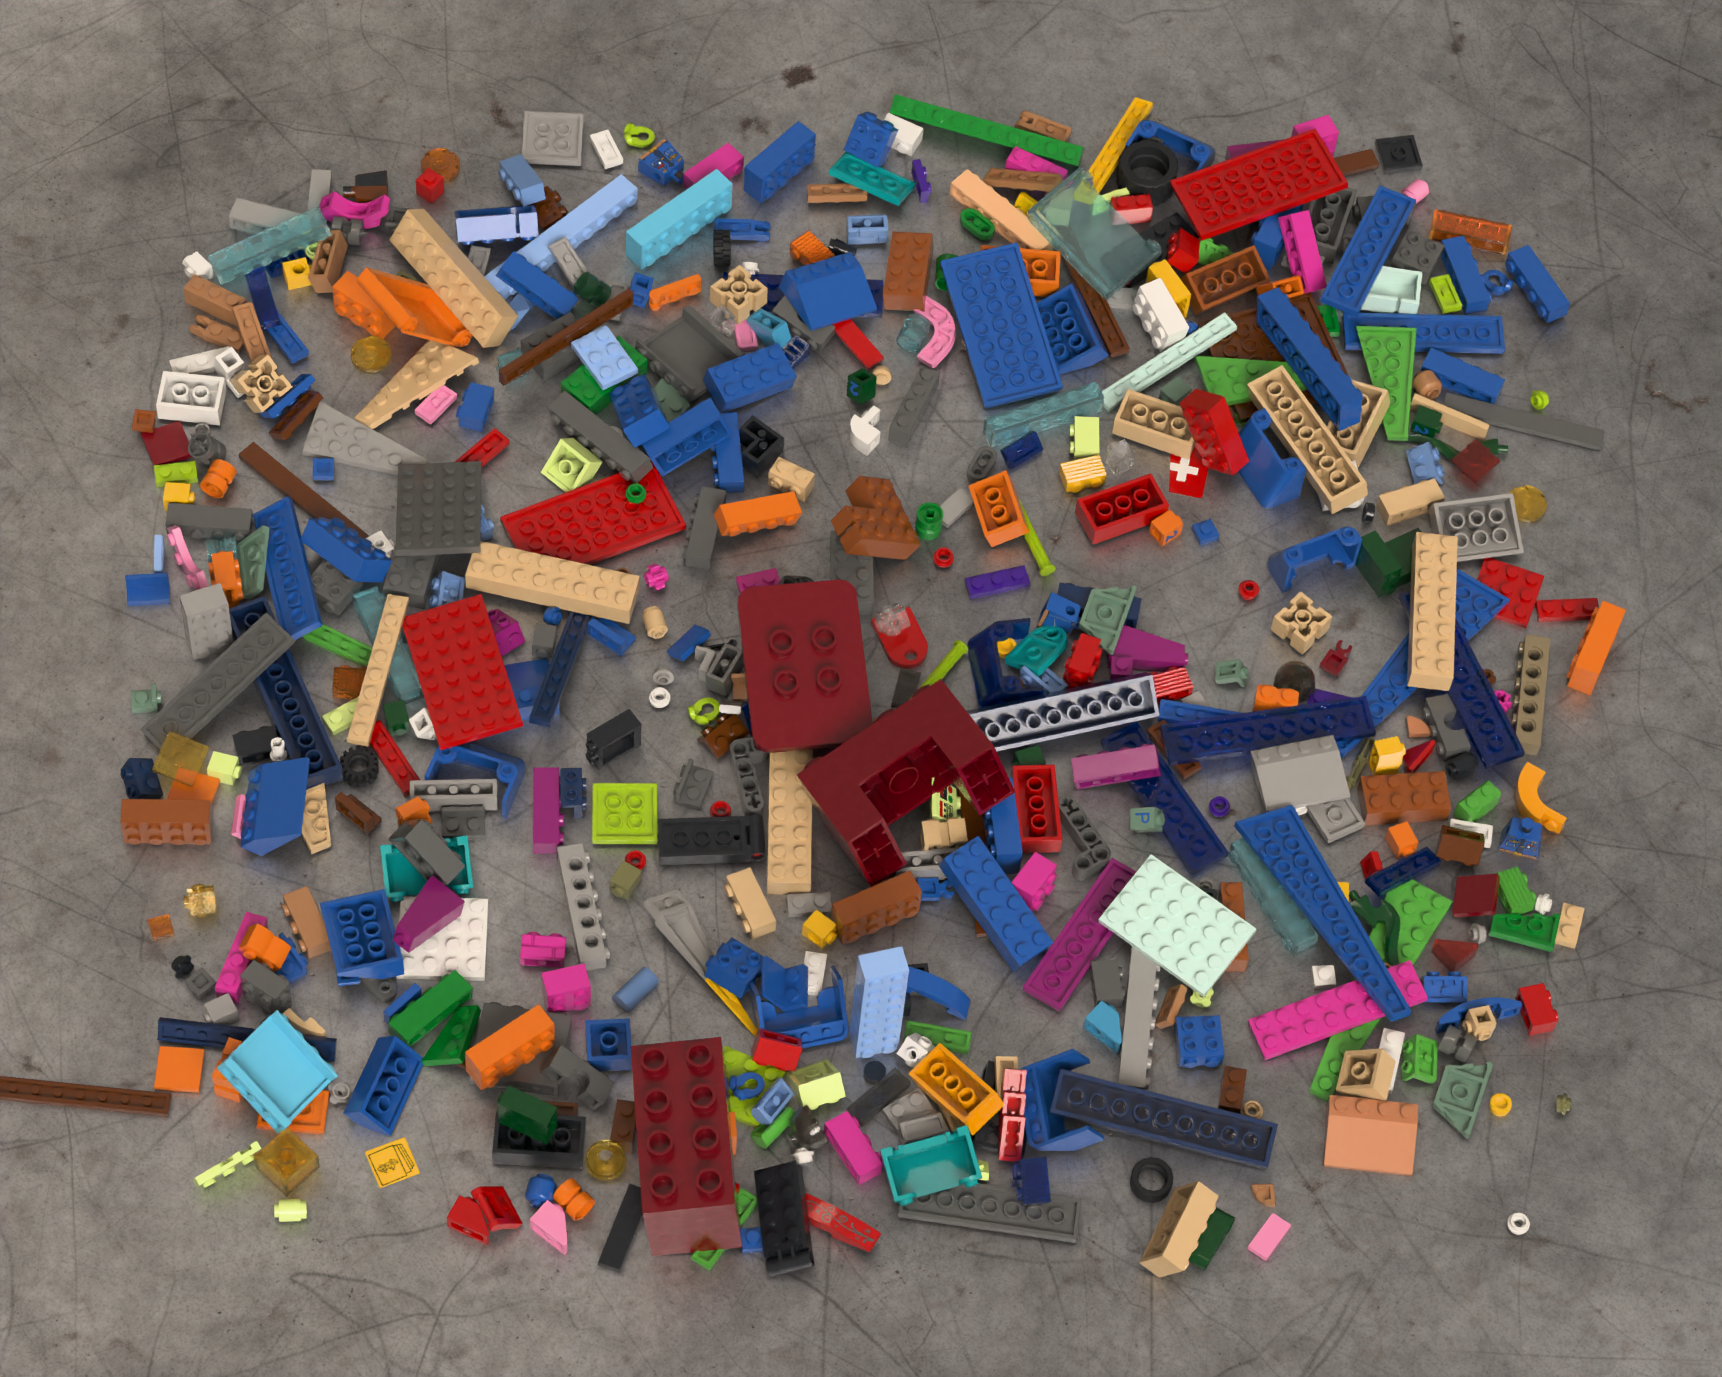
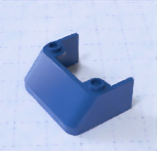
M1152 120L1141 121L1125 145L1126 148L1132 145V143L1140 142L1143 137L1151 138L1155 136L1164 140L1163 145L1169 147L1171 151L1200 163L1195 171L1211 166L1216 154L1215 149L1211 145Z
M470 742L441 751L438 746L424 776L425 780H436L442 764H450L452 762L495 774L499 781L509 784L502 799V817L507 818L526 773L525 762L521 758Z
M835 965L830 966L833 986L819 991L817 1006L776 1014L775 1008L770 1001H761L760 994L754 983L749 982L752 1010L757 1030L761 1028L799 1038L803 1048L845 1039L849 1028L843 981Z
M1075 1049L1067 1050L1021 1068L1027 1071L1024 1092L1026 1094L1024 1117L1026 1118L1027 1140L1029 1145L1036 1150L1075 1151L1105 1140L1104 1135L1088 1125L1079 1129L1071 1128L1065 1130L1063 1118L1049 1115L1060 1069L1071 1071L1090 1063L1089 1058Z

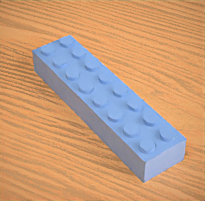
M902 946L858 956L849 1038L855 1058H870L878 1053L888 1054L894 1052L899 1047L909 968Z

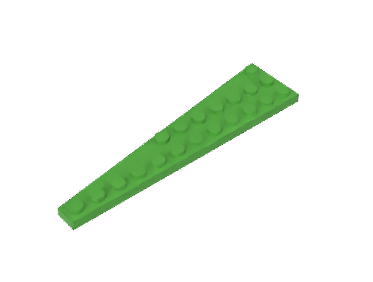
M1396 870L1384 900L1395 908L1400 917L1398 939L1399 964L1410 960L1414 966L1453 901ZM1380 922L1373 928L1369 938L1382 961L1388 963L1385 955L1386 925ZM1381 1018L1330 1037L1310 1087V1093L1328 1102L1329 1096L1333 1095L1336 1091L1345 1051L1361 1050Z

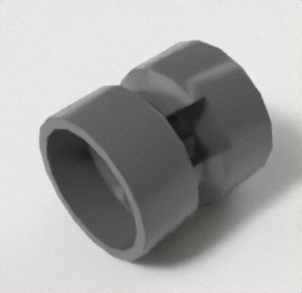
M1450 1024L1438 1050L1447 1055L1453 1053L1455 1059L1466 1064L1478 1038L1469 1033L1463 1035L1461 1029Z

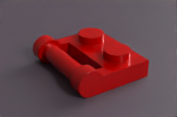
M480 1186L471 1191L473 1199L478 1201L489 1222L488 1227L491 1232L499 1229H518L523 1224L503 1186Z

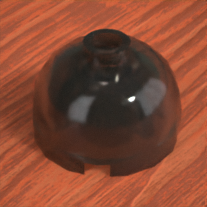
M1290 661L1278 668L1273 685L1277 689L1290 688L1298 691V703L1307 701L1310 698L1309 695L1315 692V674L1305 663Z
M807 1104L792 1115L789 1122L791 1132L788 1133V1136L794 1145L798 1143L802 1148L816 1150L829 1143L825 1132L821 1129L818 1120Z

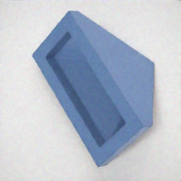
M520 293L509 303L510 307L518 315L510 329L511 331L517 327L535 306V304Z

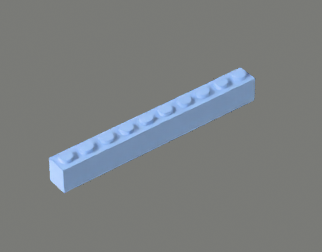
M622 174L516 253L523 255L528 262L541 268L544 273L549 266L556 262L548 249L549 245L566 236L575 250L581 242L588 240L593 233L604 228L614 217H619L626 208L632 207L638 200V188ZM504 261L484 277L505 300L509 296L515 295L517 291L496 277V274L505 263Z

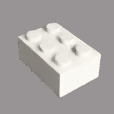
M1161 278L1140 286L1133 302V311L1142 320V326L1150 334L1153 346L1162 353L1184 339L1189 326Z
M163 371L156 403L158 419L220 425L226 396L225 378Z

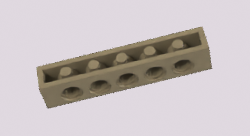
M1526 634L1524 641L1519 642L1518 654H1521V659H1518L1516 665V672H1519V677H1516L1514 689L1518 690L1513 698V707L1516 708V712L1512 713L1511 725H1514V731L1510 732L1509 743H1512V752L1537 756L1540 749L1551 638Z

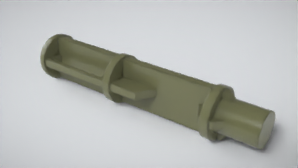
M1371 737L1364 739L1352 764L1354 768L1350 776L1346 777L1349 792L1357 784L1375 742Z

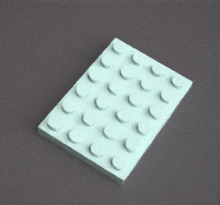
M1152 854L1099 918V923L1203 997H1205L1256 932L1255 927Z

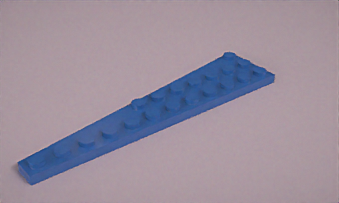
M1457 569L1454 654L1490 622L1504 606L1508 605L1510 601L1509 598ZM1409 633L1333 733L1341 758H1344L1418 689V687L1407 686Z

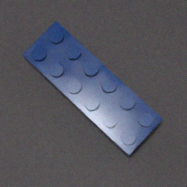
M979 836L940 862L938 866L1013 972L1046 951L1054 943Z

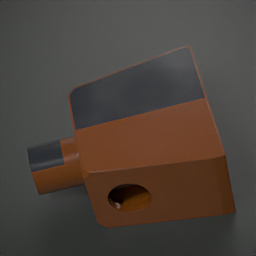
M387 170L357 174L355 176V186H343V197L355 198L357 203H367L384 194L388 196Z

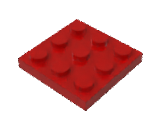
M1485 558L1477 580L1510 599L1509 604L1504 606L1494 618L1527 628L1544 575L1493 558Z

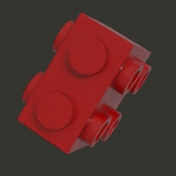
M1081 633L1079 640H1074L1071 649L1072 653L1067 658L1063 679L1066 680L1065 683L1068 685L1067 689L1093 683L1094 673L1098 670L1101 662L1100 658L1103 648H1100L1101 639Z

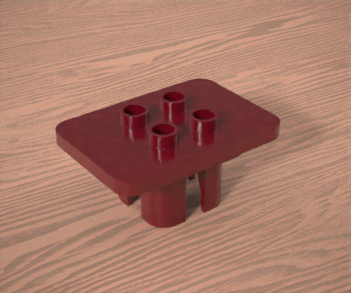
M827 580L755 586L742 591L738 598L737 611L754 745L766 753L839 747L846 736L852 733H860L873 724L858 600L854 586L845 580Z

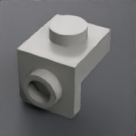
M697 645L695 648V659L702 661L699 668V680L706 682L705 675L716 658V651L706 646L701 647Z

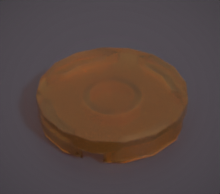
M432 149L421 160V173L429 167L444 177V184L448 183L458 176L460 172V159L453 151L450 152L448 149Z

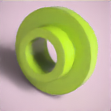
M1535 390L1531 394L1530 401L1535 409L1542 410L1548 405L1549 397L1545 391Z

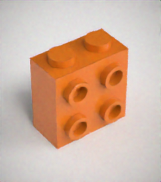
M233 551L213 553V562H208L211 586L221 583L229 608L240 605L239 601L243 600L238 559H234Z

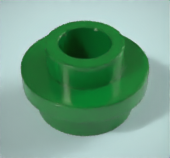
M637 483L631 484L626 489V499L634 504L643 502L646 498L645 488Z

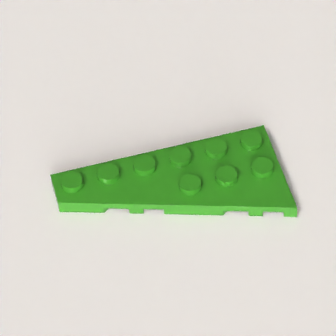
M1356 326L1372 386L1386 389L1389 393L1390 406L1382 420L1387 440L1408 441L1417 329Z
M1195 356V362L1206 392L1224 396L1228 406L1252 401L1249 398L1247 384L1283 365L1301 391L1307 390L1287 362Z

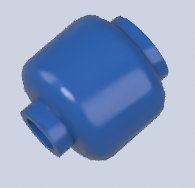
M537 1174L529 1179L525 1198L531 1203L530 1206L539 1209L547 1200L551 1203L554 1202L553 1194L557 1190V1185L551 1176Z

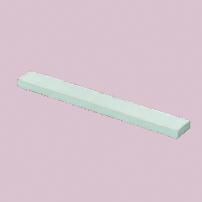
M1224 312L1098 393L1096 399L1110 412L1121 405L1127 389L1141 392L1237 330V325Z

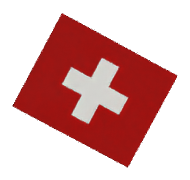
M1195 446L1189 460L1170 454L1169 492L1202 499L1208 468L1202 464L1201 456Z

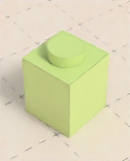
M213 751L207 767L208 776L219 778L220 783L233 786L235 779H239L242 771V766L239 765V758Z

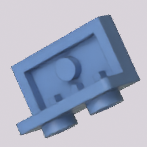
M1429 442L1406 450L1414 484H1418L1422 480L1428 481L1434 478L1440 485L1444 484L1443 476H1445L1442 465L1439 464L1440 453L1436 447L1433 448Z
M1025 665L1020 670L1019 678L1025 686L1033 689L1037 695L1065 690L1068 687L1049 668L1040 676H1036Z

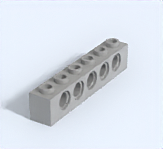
M583 843L557 847V860L578 963H585L587 971L606 968V959H610L608 946H604L603 940L606 939L604 926L600 927L599 921L602 920L600 907L596 908L595 901H598L596 888L592 889L591 882H594L592 869L588 870L587 863H590L588 850L584 851ZM573 867H579L580 869H579V870H572L571 868H573ZM577 886H583L584 888H583V889H576L575 887H577ZM581 905H587L588 907H587V908H580L579 906H581ZM585 924H590V925H592V926L589 927V928H586V927H584L583 925H585ZM594 943L596 946L589 947L587 944Z

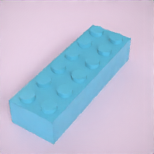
M718 169L705 176L626 231V256L641 270L646 266H651L656 259L662 255H667L672 248L681 245L689 236L697 234L702 227L711 224L718 216L727 213L731 209L733 183Z

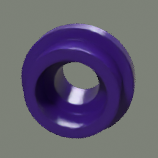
M1217 796L1209 802L1208 808L1212 815L1224 817L1229 813L1230 804L1226 798Z

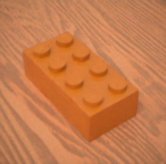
M981 245L980 251L999 246ZM1019 248L1034 296L1048 297L1057 292L1059 288L1061 251Z
M1602 601L1600 608L1595 607L1566 676L1570 678L1568 687L1591 696L1626 609L1606 601Z
M538 1004L465 1051L466 1072L481 1091L487 1087H493L499 1079L505 1075L513 1074L517 1067L530 1063L537 1054L542 1051L546 1052L553 1047L555 1043L554 1022Z

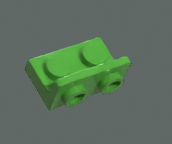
M1211 238L1203 241L1200 240L1199 261L1197 264L1206 266L1234 253L1230 252V248L1225 245L1219 244L1218 246L1214 244V240Z
M1418 1034L1406 1039L1402 1046V1080L1408 1081L1415 1078L1429 1084L1436 1082L1438 1041Z

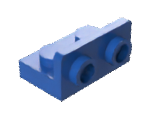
M282 932L279 934V938L288 943L291 949L281 969L274 971V973L286 977L290 985L307 974L306 965H308V962L302 953H297L293 940L290 937L286 938Z
M1426 972V976H1421L1423 988L1428 996V1000L1425 1002H1467V976H1461V972H1448V976H1440V972Z

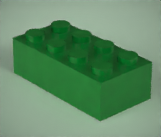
M619 335L616 339L638 368V374L602 390L583 364L561 382V393L566 391L595 415L612 403L609 393L616 387L624 386L636 376L647 374L648 359Z

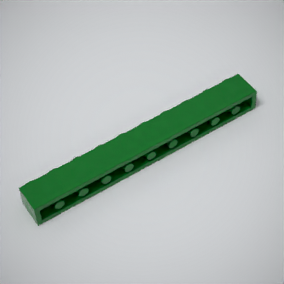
M896 94L894 95L889 112L898 117L1012 149L1016 146L1034 155L1080 167L1085 150L1082 146Z

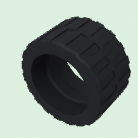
M1151 140L1132 143L1121 154L1116 180L1118 189L1127 187L1130 193L1129 196L1147 195L1148 193L1151 197L1152 206L1164 203L1172 196L1173 190L1170 186V180L1177 178L1178 160L1174 152L1162 143ZM1138 167H1150L1159 171L1163 177L1156 180H1145L1136 176L1132 170Z

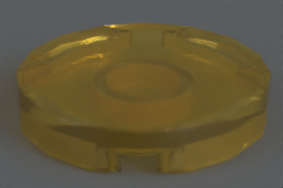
M368 336L365 339L361 338L351 348V361L355 368L361 372L378 373L390 364L391 349L389 344L380 337Z
M1523 485V487H1515L1509 492V494L1513 493L1519 522L1534 523L1544 516L1547 502L1544 494L1539 489Z

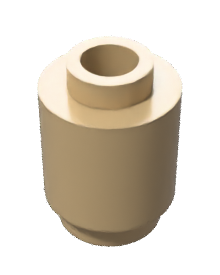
M657 606L646 608L643 612V621L648 636L656 639L663 637L668 631L663 611Z

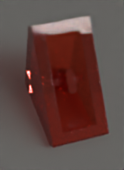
M1435 939L1431 953L1450 972H1456L1475 957L1478 943Z

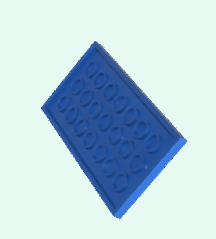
M1018 242L940 261V267L984 409L1062 390L1063 385Z

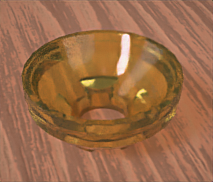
M612 1140L595 1142L588 1149L585 1158L588 1172L600 1180H612L618 1177L624 1171L627 1161L623 1148ZM603 1150H608L612 1153V1157L604 1161L599 1158V1153Z

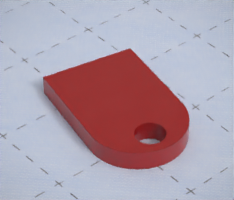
M910 607L871 619V625L888 660L893 665L903 669H912L925 661L928 644ZM913 654L916 656V659L908 660L905 656Z

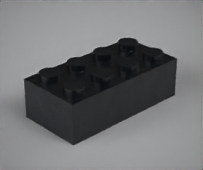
M496 1111L492 1149L493 1164L583 1169L586 1117L558 1115V1126L547 1145L500 1124L499 1114Z

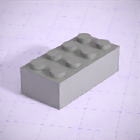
M221 583L179 595L185 638L193 660L203 659L211 654L224 652L233 644L229 605Z

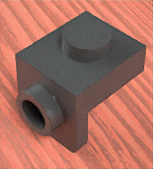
M391 207L389 221L385 222V227L390 234L394 233L407 209L410 208Z

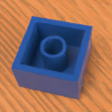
M630 1018L585 1020L587 1061L599 1072L632 1070Z

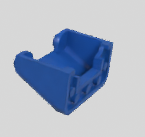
M1263 408L1253 413L1239 431L1249 462L1238 472L1259 504L1264 508L1270 509L1300 497L1306 468L1299 459L1294 457L1281 460L1263 433V430L1267 429L1271 424V417L1267 410Z
M1348 526L1342 527L1271 554L1267 561V568L1281 593L1292 589L1291 580L1295 579L1297 575L1294 569L1328 557L1332 565L1340 562L1344 564L1345 569L1354 567L1362 538L1356 529Z

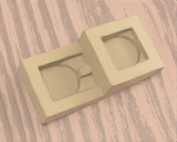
M290 1008L283 1012L292 1027L303 1035L326 1037V1031L312 1017L304 1022Z

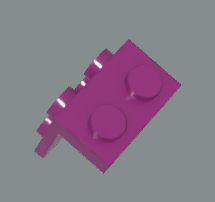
M499 609L487 612L501 656L526 642L517 620Z

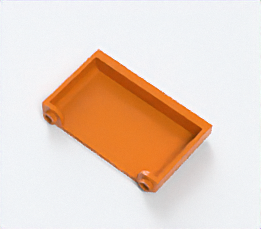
M368 267L359 275L357 283L402 333L454 347H465L470 343L473 337L471 332L467 330L428 284Z

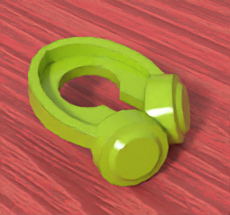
M628 123L624 129V139L629 146L646 148L655 141L654 132L647 127H635L633 123ZM646 133L649 138L647 140H640L638 137L632 136Z
M702 698L694 706H688L687 710L690 718L695 720L697 724L706 726L718 717L720 704L713 698ZM704 704L713 705L714 710L711 713H705L703 716L698 715L702 711Z

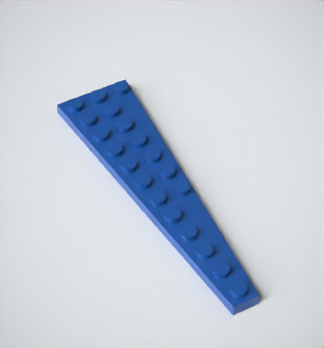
M1293 805L1236 821L1234 827L1389 1021L1392 1022L1410 1016L1412 1012Z

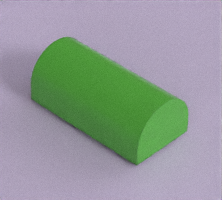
M785 1106L771 1124H760L751 1133V1138L761 1148L766 1149L797 1118L796 1113L791 1107Z

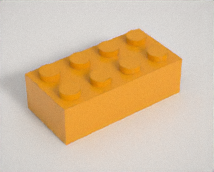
M941 1043L908 1073L916 1086L961 1126L967 1125L972 1136L1005 1105L996 1091Z

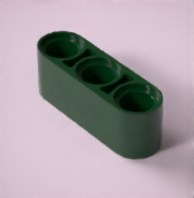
M1216 1207L1207 1220L1205 1231L1201 1233L1198 1239L1197 1248L1191 1253L1189 1263L1204 1271L1206 1270L1235 1221L1234 1216Z

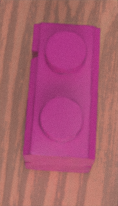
M537 932L522 934L520 965L551 968L565 967L566 937H562V935L552 933L549 936L540 935Z

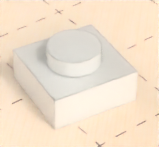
M1334 965L1312 966L1311 974L1314 989H1332L1336 987Z

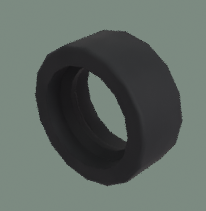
M1148 1157L1140 1160L1132 1169L1130 1177L1132 1192L1144 1202L1154 1203L1163 1200L1168 1196L1173 1185L1174 1176L1172 1169L1165 1161L1159 1158ZM1148 1169L1160 1172L1165 1179L1164 1186L1160 1190H1147L1139 1183L1140 1173Z

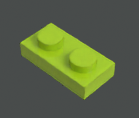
M1449 274L1430 278L1429 285L1442 314L1460 311L1463 305Z
M196 461L154 466L156 487H164L165 482L198 483Z

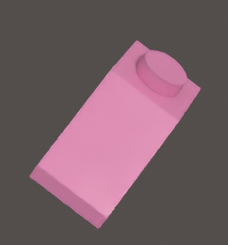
M547 1200L530 1218V1229L565 1255L568 1252L565 1213L560 1205L552 1204Z

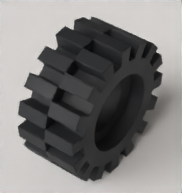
M714 230V266H730L731 264L730 230Z
M358 745L356 750L350 747L349 753L345 750L343 756L340 757L343 781H348V785L352 786L355 783V787L359 788V784H362V787H366V782L370 785L373 783L372 779L376 780L379 773L377 755L376 753L373 754L372 749L367 751L366 746L360 749V745ZM362 761L367 764V768L364 771L356 772L351 769V765L354 762Z

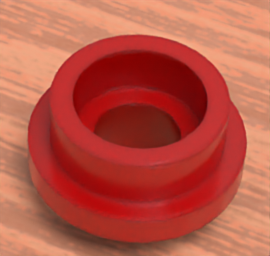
M942 547L935 551L933 561L937 566L946 568L952 565L954 555L950 549Z
M1245 580L1240 583L1238 591L1243 599L1252 600L1258 596L1259 586L1252 580Z
M717 801L711 806L710 815L711 817L731 816V807L725 801Z
M633 850L625 856V862L642 870L646 865V857L642 852ZM637 860L639 863L634 864L632 861Z

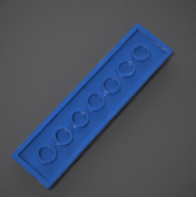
M1379 185L1321 296V303L1353 316H1358L1415 206L1416 199Z
M1343 312L1342 315L1344 350H1362L1356 326L1416 328L1415 352H1429L1431 348L1451 353L1504 354L1505 351L1502 316L1359 313L1356 317L1346 312Z
M287 496L254 513L253 518L256 530L263 525L270 527L265 568L278 624L296 640L323 626L304 545L301 541V533L293 500Z

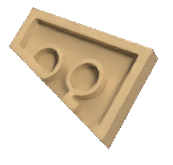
M325 782L306 790L301 835L311 854L331 847Z

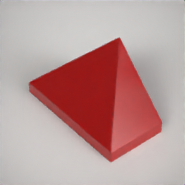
M1430 740L1407 749L1406 754L1402 758L1404 773H1416L1432 754L1436 741Z

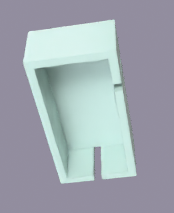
M1383 266L1361 310L1394 314V312H1398V314H1417L1422 272Z

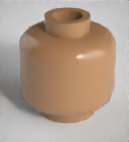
M1425 370L1415 374L1412 388L1417 394L1433 400L1441 393L1442 383L1433 371Z

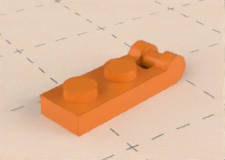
M696 274L651 290L649 292V308L657 311L661 308V305L676 302L681 298L689 295L693 296L701 292L702 279L700 275Z

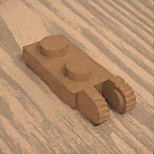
M200 314L195 317V321L199 325L206 327V330L196 324H192L189 327V331L192 334L222 348L232 347L237 354L244 347L238 330L209 320Z

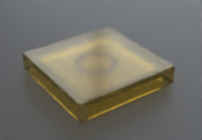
M169 731L152 771L193 787L210 747Z

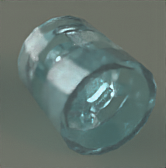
M917 314L908 315L903 328L896 338L897 344L905 351L918 352L931 328L929 321Z
M235 536L225 537L222 541L218 539L206 540L208 562H213L212 554L220 551H233L234 559H238Z

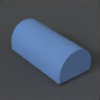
M643 967L612 996V1000L629 1013L659 984L658 978L649 968Z
M781 1077L777 1078L751 1110L752 1116L761 1124H771L795 1093Z

